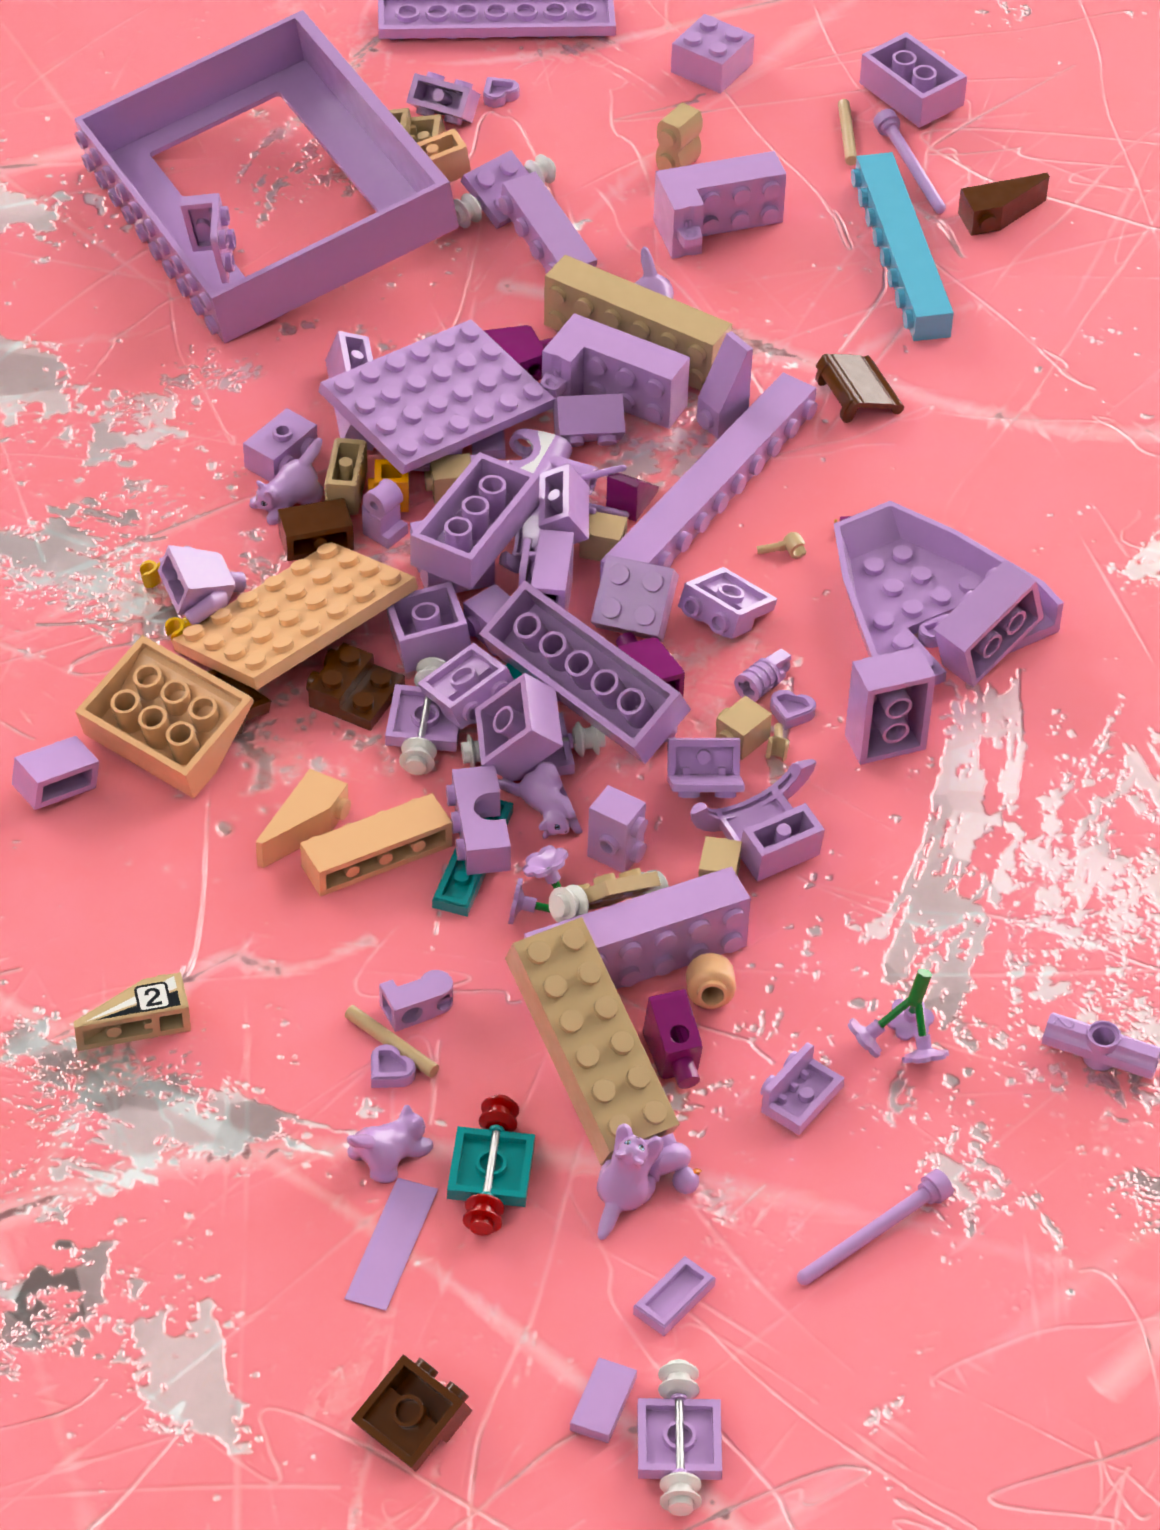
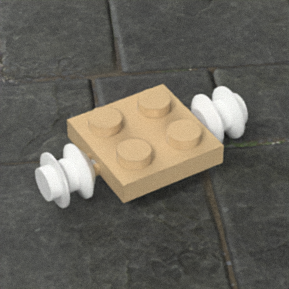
M635 868L620 873L619 878H616L614 873H608L593 878V886L585 883L555 888L549 896V911L556 922H561L586 914L588 910L611 906L629 898H635L669 887L666 877L658 870L641 872L640 868Z

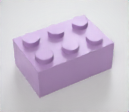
M905 32L862 54L859 83L920 128L964 105L967 75L911 34Z
M1007 559L998 567L990 569L985 575L984 580L973 591H968L962 597L960 604L950 614H945L937 622L934 633L942 665L973 688L1044 618L1037 581Z
M920 646L852 661L845 737L860 765L926 749L936 675Z

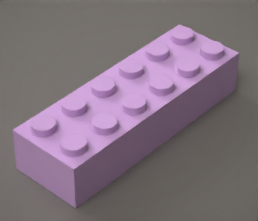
M525 580L479 633L492 652L522 674L526 673L555 688L557 700L644 764L648 762L691 710L680 692Z
M728 867L524 933V939L582 917L615 988L619 989L630 987L640 981L658 975L663 976L673 970L688 966L694 958L701 954L715 953L722 955L733 953L740 948L746 947L751 898L733 868Z

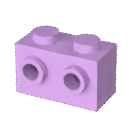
M429 71L426 76L414 73L406 103L416 107L417 114L423 116L434 115L435 113L445 116L444 121L461 126L462 121L473 122L481 95L472 89L473 84L459 79H455L454 83L444 81L445 76Z

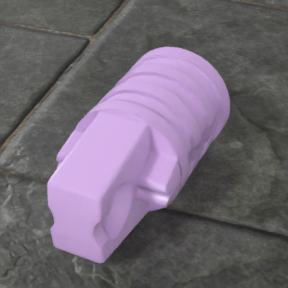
M779 649L768 657L760 658L735 678L734 685L738 694L742 698L747 696L754 702L759 700L786 677V672L790 669L791 654L783 649Z

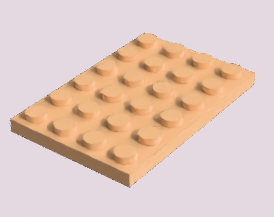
M325 543L319 546L317 551L304 559L293 562L289 568L278 575L268 577L260 586L242 593L238 596L237 600L225 608H220L201 623L188 626L183 630L182 635L171 640L176 652L258 690L418 589L415 576L336 543Z

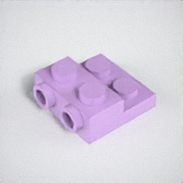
M722 567L686 582L678 607L682 609L686 616L708 624L714 633L733 639L751 631L755 618L773 611L778 598L727 568Z
M473 642L419 681L418 685L425 696L440 706L447 719L460 729H463L467 725L476 724V707L506 687L514 679L507 666Z

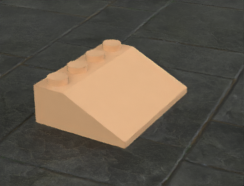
M141 635L75 710L84 735L194 799L217 772L254 700L251 696Z

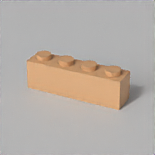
M431 793L301 842V867L321 897L452 847V821L434 794Z

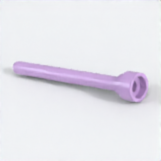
M892 109L881 110L874 117V126L881 135L890 138L933 210L937 214H942L946 210V205L900 133V119Z
M933 1169L921 1178L917 1191L797 1273L798 1283L801 1285L810 1284L926 1203L940 1204L954 1193L949 1178L941 1170Z

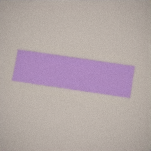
M397 1177L344 1299L384 1311L387 1310L438 1188Z

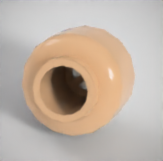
M706 953L697 956L689 963L686 971V983L689 998L694 1004L701 1008L716 1009L723 1007L732 1000L736 991L733 965L726 957L720 954Z

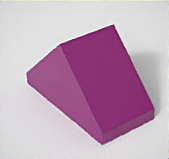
M622 473L608 475L606 507L627 511L629 513L628 519L636 522L657 494L659 486Z

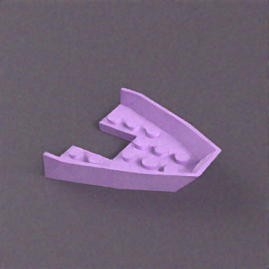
M887 501L834 523L842 578L868 656L874 657L920 646L936 675L935 685L945 682L947 671L913 634L918 633L921 623L945 613L950 614L960 604L962 597L968 591H973L984 580L987 572L993 567H998L1005 558L963 533L893 501ZM1017 565L1015 566L1037 581L1044 618L1009 653L1059 632L1064 602L1043 580Z

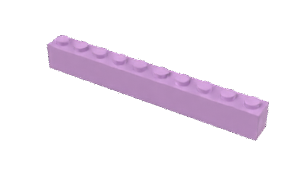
M783 372L607 554L670 568L673 560L681 552H685L689 548L692 540L699 533H703L708 528L710 521L718 513L721 514L726 509L728 502L736 494L742 493L746 483L754 475L760 474L764 464L771 457L778 455L782 445L789 438L795 437L800 426L806 420L813 418L818 406L817 402H815L816 387ZM606 555L600 560V580Z

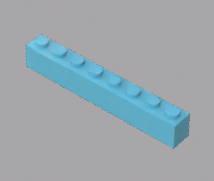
M893 152L856 156V167L851 170V183L853 188L857 187L860 207L865 208L866 224L868 227H872L873 243L875 247L880 249L881 265L888 270V284L890 288L894 287L896 306L903 311L904 328L910 330L913 341L951 337L954 312Z

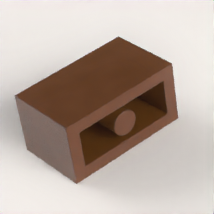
M344 498L278 509L279 536L287 561L304 559L317 551L319 546L330 542L354 550L353 523Z

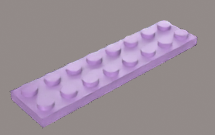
M378 0L379 39L390 40L410 38L423 40L428 38L485 39L488 37L545 38L565 36L572 38L576 36H616L614 0Z

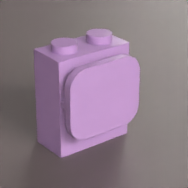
M540 529L538 543L534 546V552L532 551V538L525 537L519 569L518 587L525 580L566 611L569 610L573 583L574 532Z

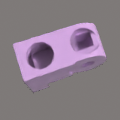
M383 479L379 482L378 486L365 493L362 505L363 534L387 549L408 534V523L401 520L400 503L403 501V494L392 480Z
M430 970L424 973L421 979L397 986L393 979L380 983V1007L394 1031L403 1030L449 1011L453 1005L452 977L442 970Z

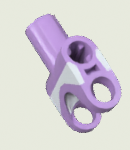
M521 428L516 430L510 438V448L522 457L521 460H510L511 463L536 475L568 463L579 475L599 470L596 466L569 459L573 451L569 441L559 435ZM518 439L526 440L531 447L523 446L519 443ZM598 478L585 481L589 486V495L594 491Z

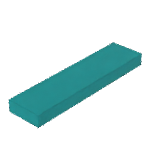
M500 800V816L484 819H506L508 825L513 813V803ZM456 847L432 899V908L468 917L486 873L467 875L465 862L457 860Z

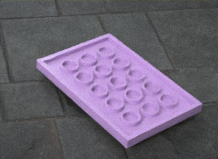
M472 319L320 382L318 390L402 475L553 408L555 398Z

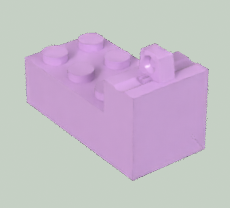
M775 151L655 171L653 220L671 259L686 255L702 254L703 236L783 222L787 173Z
M574 313L542 351V380L539 384L555 399L557 396L622 394L624 412L669 429L687 407L690 357Z

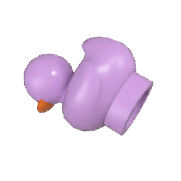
M674 1133L661 1137L664 1142L663 1150L652 1165L649 1174L655 1178L656 1182H659L662 1175L675 1172L672 1179L674 1188L681 1194L693 1193L699 1186V1174L702 1170L688 1167L691 1161V1151L683 1143H677Z

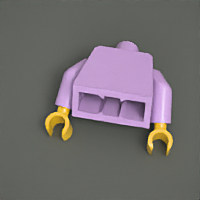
M168 545L164 556L159 559V563L156 564L154 561L147 560L140 565L143 585L146 588H153L160 584L162 579L177 614L185 615L183 619L172 617L166 621V635H171V639L182 635L183 630L188 626L199 624L220 608H225L230 601L232 593L243 592L246 587L244 572L229 571L220 553L195 549L190 546Z

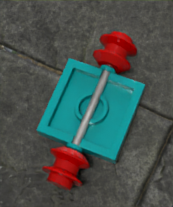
M501 1094L488 1097L482 1101L481 1111L483 1113L479 1117V1125L482 1129L457 1127L447 1186V1199L465 1201L467 1212L463 1215V1224L471 1232L481 1236L494 1233L502 1227L500 1216L504 1213V1205L526 1207L535 1148V1134L514 1132L517 1128L516 1117L519 1115L520 1108L510 1097Z

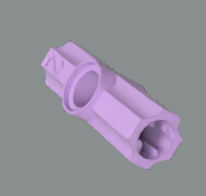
M1052 1012L1042 1037L1041 1044L1081 1056L1088 1067L1098 1071H1105L1114 1067L1152 1080L1160 1060L1159 1046L1122 1035L1120 1029L1110 1021L1101 1020L1088 1024Z

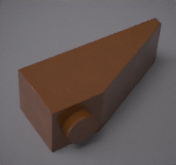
M1048 173L961 188L958 214L971 236L1000 231L1046 201L1050 176Z

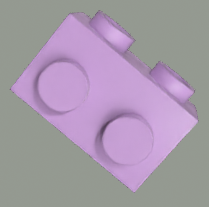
M806 1042L798 1052L792 1051L785 1060L783 1068L776 1076L770 1075L763 1083L760 1094L763 1095L761 1113L797 1135H800L844 1087L845 1078L813 1059L814 1045Z

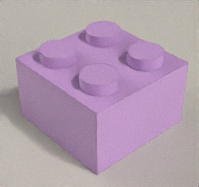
M703 14L672 43L671 73L721 94L753 64L755 35L713 16Z
M606 554L591 623L596 628L623 634L631 632L637 637L646 639L654 637L663 642L679 574L673 568Z
M451 581L416 590L386 609L390 630L405 673L416 671L418 662L424 658L437 657L447 662L471 645L468 625Z
M526 673L475 708L481 766L495 765L497 774L512 782L563 747L556 689Z

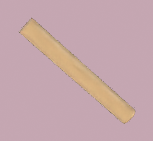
M841 99L838 102L845 162L847 165L852 166L856 164L857 152L850 102L847 99Z
M355 1005L348 1007L344 1015L345 1018L383 1045L388 1044L396 1047L401 1056L411 1058L415 1063V1067L428 1077L432 1078L437 1074L439 1070L437 1063Z

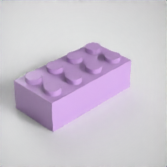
M479 452L410 535V564L471 590L539 506V475Z

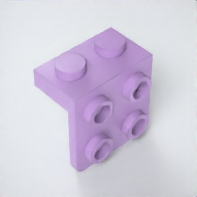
M219 193L181 196L180 207L193 252L213 250L222 284L229 283L230 272L235 271L234 255L231 249L236 248V236L234 229H229L228 227L230 225L228 206L222 205Z
M668 738L667 781L671 790L678 792V797L698 798L700 797V792H715V797L735 798L736 792H744L745 783L740 776V738Z

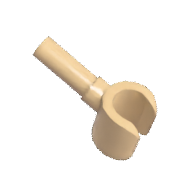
M797 532L788 533L783 541L757 546L758 554L787 550L790 556L795 559L803 557L807 551L803 546L805 541Z
M776 723L774 725V736L768 739L765 755L767 759H770V756L781 757L782 761L787 759L790 741L783 738V724Z

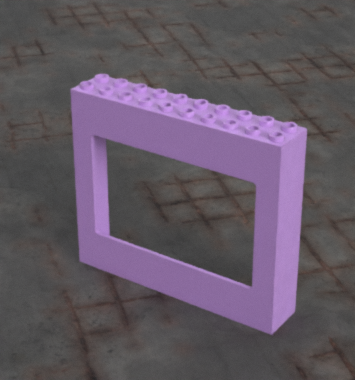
M304 10L74 118L78 130L74 133V136L80 148L84 150L85 154L81 155L85 168L89 173L94 171L100 188L108 190V195L113 205L121 207L124 219L129 225H135V231L141 242H148L149 250L154 259L162 261V266L169 279H176L177 287L184 298L189 296L195 313L198 316H204L205 324L212 335L217 333L224 344L459 228L450 181ZM275 97H281L376 213L246 277L235 264V271L230 272L229 283L222 284L213 250L193 252L180 207L182 195L152 157Z

